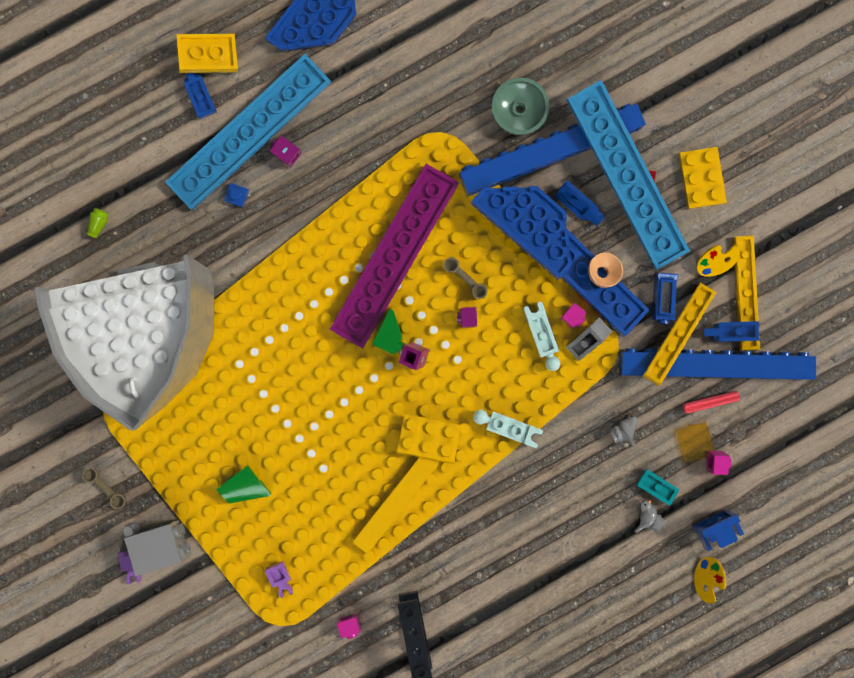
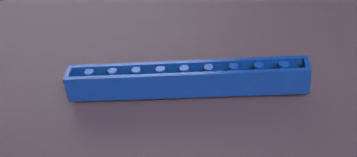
M629 103L620 107L618 113L629 134L641 130L646 125L638 104L631 106ZM574 124L568 127V130L565 132L556 131L550 134V137L547 139L541 137L532 141L533 144L529 146L523 144L516 147L513 152L508 153V151H504L497 155L498 158L492 160L486 158L474 167L468 165L461 169L459 179L466 196L469 197L479 193L484 187H495L590 150L591 147L580 126Z
M625 348V352H619V375L643 376L656 355V349H644V352H636L634 348ZM682 350V353L679 354L666 376L816 380V356H809V352H797V356H790V352H778V355H771V352L759 351V355H752V351H740V355L732 354V351H720V354H713V350H701V354H694V350Z

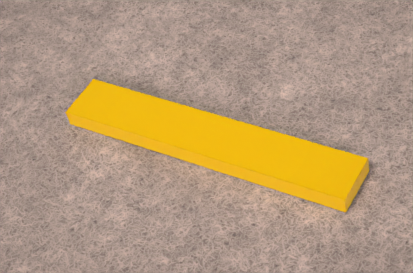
M754 235L734 236L733 245L737 246L740 250V257L734 265L738 322L759 321ZM739 341V351L760 350V341Z
M699 283L642 377L657 386L662 384L717 293L716 291Z
M419 457L353 540V543L368 554L440 462Z

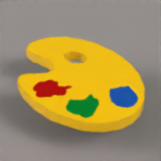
M720 245L708 249L697 261L696 269L698 273L702 276L711 277L726 272L738 261L740 257L739 248L733 245L725 253H721L722 247Z
M714 557L701 559L697 564L694 574L696 591L699 597L706 603L713 604L716 602L715 586L721 590L726 588L725 571L721 563ZM704 585L708 586V591H705Z

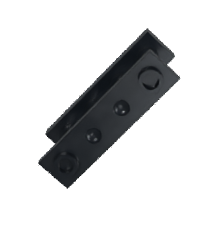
M418 591L399 594L400 603H397L411 676L412 678H433L431 672L433 666Z

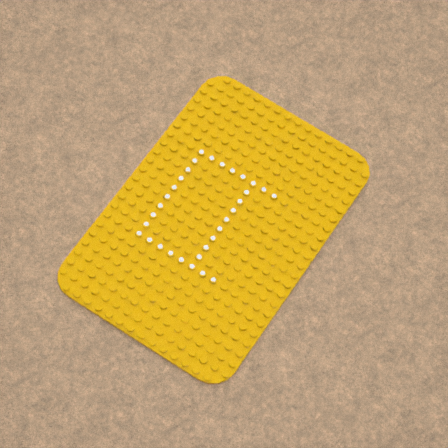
M443 132L426 133L410 142L214 300V334L199 371L161 411L133 431L103 412L104 420L112 435L252 611L267 623L277 626H288L307 619L522 444L521 442L486 430L487 423L481 425L475 423L473 414L476 410L482 409L490 417L494 411L540 429L602 379L616 362L619 352L618 334L562 278L557 280L470 204L477 194L469 197L466 196L459 179V173L462 171V168L468 165L473 167L479 165L480 161L462 141L453 135ZM425 164H428L458 181L459 185L364 349L331 331L330 328ZM447 258H456L463 271L476 283L484 284L487 287L488 292L483 299L475 298L471 287L457 274L449 273L444 269V261ZM540 301L543 303L559 349L558 352L553 353L560 360V367L556 371H550L546 368V356L541 358L539 356L523 312V307L528 306L532 313H536V304ZM574 303L586 312L584 315L585 321L578 328L576 326L570 328L560 319ZM476 307L477 327L461 328V324H457V312H460V308ZM389 309L393 310L396 315L403 337L402 342L405 344L414 342L430 349L423 368L414 370L398 363L402 350L400 354L396 352L394 356L372 344ZM600 317L612 332L599 346L578 361L566 346ZM404 414L461 425L454 464L445 462L438 464L375 546L366 554L353 543V540L419 458L397 453ZM249 465L259 480H262L272 493L268 497L229 504L216 489ZM284 561L291 576V580L287 583L293 589V594L291 595L287 589H283V598H280L279 587L272 588L265 573L266 567Z

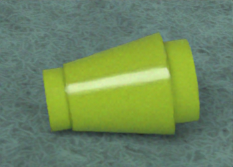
M94 208L93 212H90L86 234L97 238L108 222L109 214Z

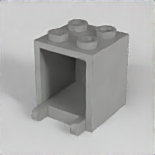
M179 519L142 531L140 525L134 523L131 527L127 526L123 530L135 576L181 563L190 556L191 548L188 541H185V528Z

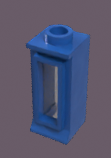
M657 273L654 275L652 320H658V324H669V321L675 320L678 274Z

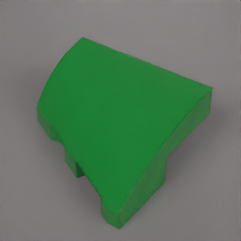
M249 465L216 489L229 504L268 497L272 494Z

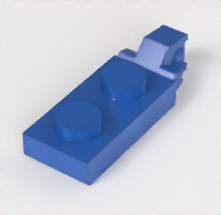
M186 73L187 78L184 79V85L198 118L203 119L217 113L200 73Z
M568 180L555 194V197L582 221L584 219L586 221L590 220L594 225L598 226L605 218L599 211V208Z
M759 321L719 322V324H714V328L704 329V337L714 336V341L719 342L760 341Z

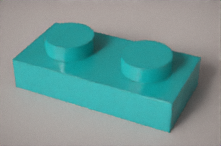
M648 469L644 470L636 483L638 487L669 506L680 491V489Z

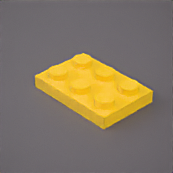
M176 34L179 73L238 72L235 34Z
M718 147L680 152L678 156L687 210L727 203Z
M404 414L397 453L454 464L461 425Z

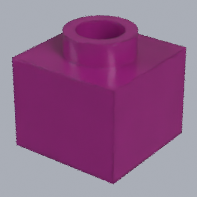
M476 307L460 308V312H457V324H461V328L477 327Z

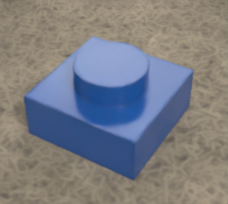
M230 183L224 201L243 208L249 189Z

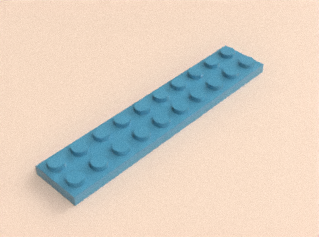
M304 54L165 183L193 211L331 84L330 79Z
M602 80L566 99L654 269L658 270L689 252L690 250Z

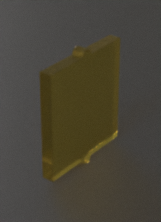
M707 422L696 425L689 424V427L675 430L684 463L697 459L701 461L702 458L707 457L708 451H715Z

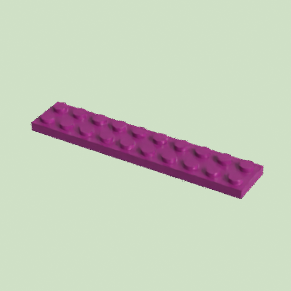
M425 164L330 328L331 331L364 349L458 187V181Z

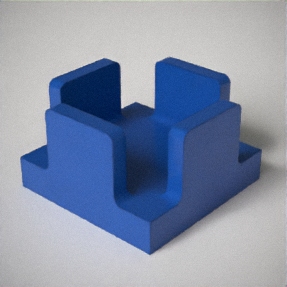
M724 510L692 526L704 549L708 551L712 550L709 541L711 543L716 541L718 546L723 548L738 541L736 534L739 536L744 535L739 524L741 521L738 515L728 510Z

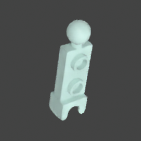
M540 301L536 304V313H532L529 307L525 306L523 307V312L540 358L546 356V368L550 371H556L560 367V360L553 353L558 352L559 349L543 303Z
M482 409L476 410L473 414L475 423L480 425L488 424L486 430L534 448L538 447L537 443L531 440V436L534 433L542 434L543 430L494 411L491 417Z

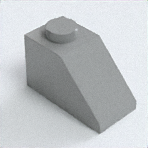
M599 317L568 344L566 348L580 361L599 346L610 335L612 330Z

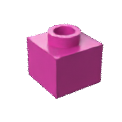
M574 303L560 319L570 328L575 326L578 328L585 321L584 315L586 312Z
M708 451L706 470L713 475H728L731 468L730 456L723 451Z
M357 613L340 618L337 621L341 638H355L358 636L357 633L361 631Z

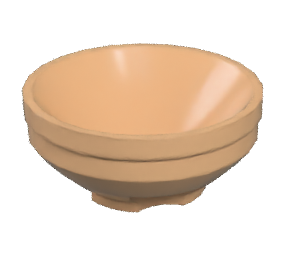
M606 252L599 253L590 261L588 275L595 285L602 288L612 287L622 279L623 266L615 255ZM598 268L606 270L607 276L605 278L598 276Z

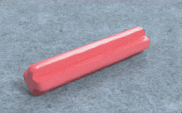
M732 391L684 403L683 410L688 414L739 401L740 396L738 391Z

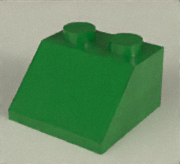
M389 309L372 344L395 356L396 352L400 354L405 343L402 342L403 337L396 315L393 310Z

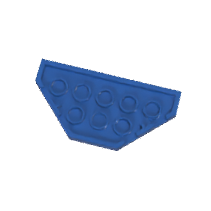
M294 0L265 39L280 51L333 45L357 15L355 0Z
M484 187L471 201L470 204L557 280L572 265L569 255L570 244L566 228V211L539 187Z

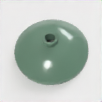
M513 78L504 82L496 90L492 100V114L496 123L504 131L514 135H527L535 132L544 124L549 113V99L545 90L537 82L528 78ZM521 107L523 111L519 113L516 111V108Z

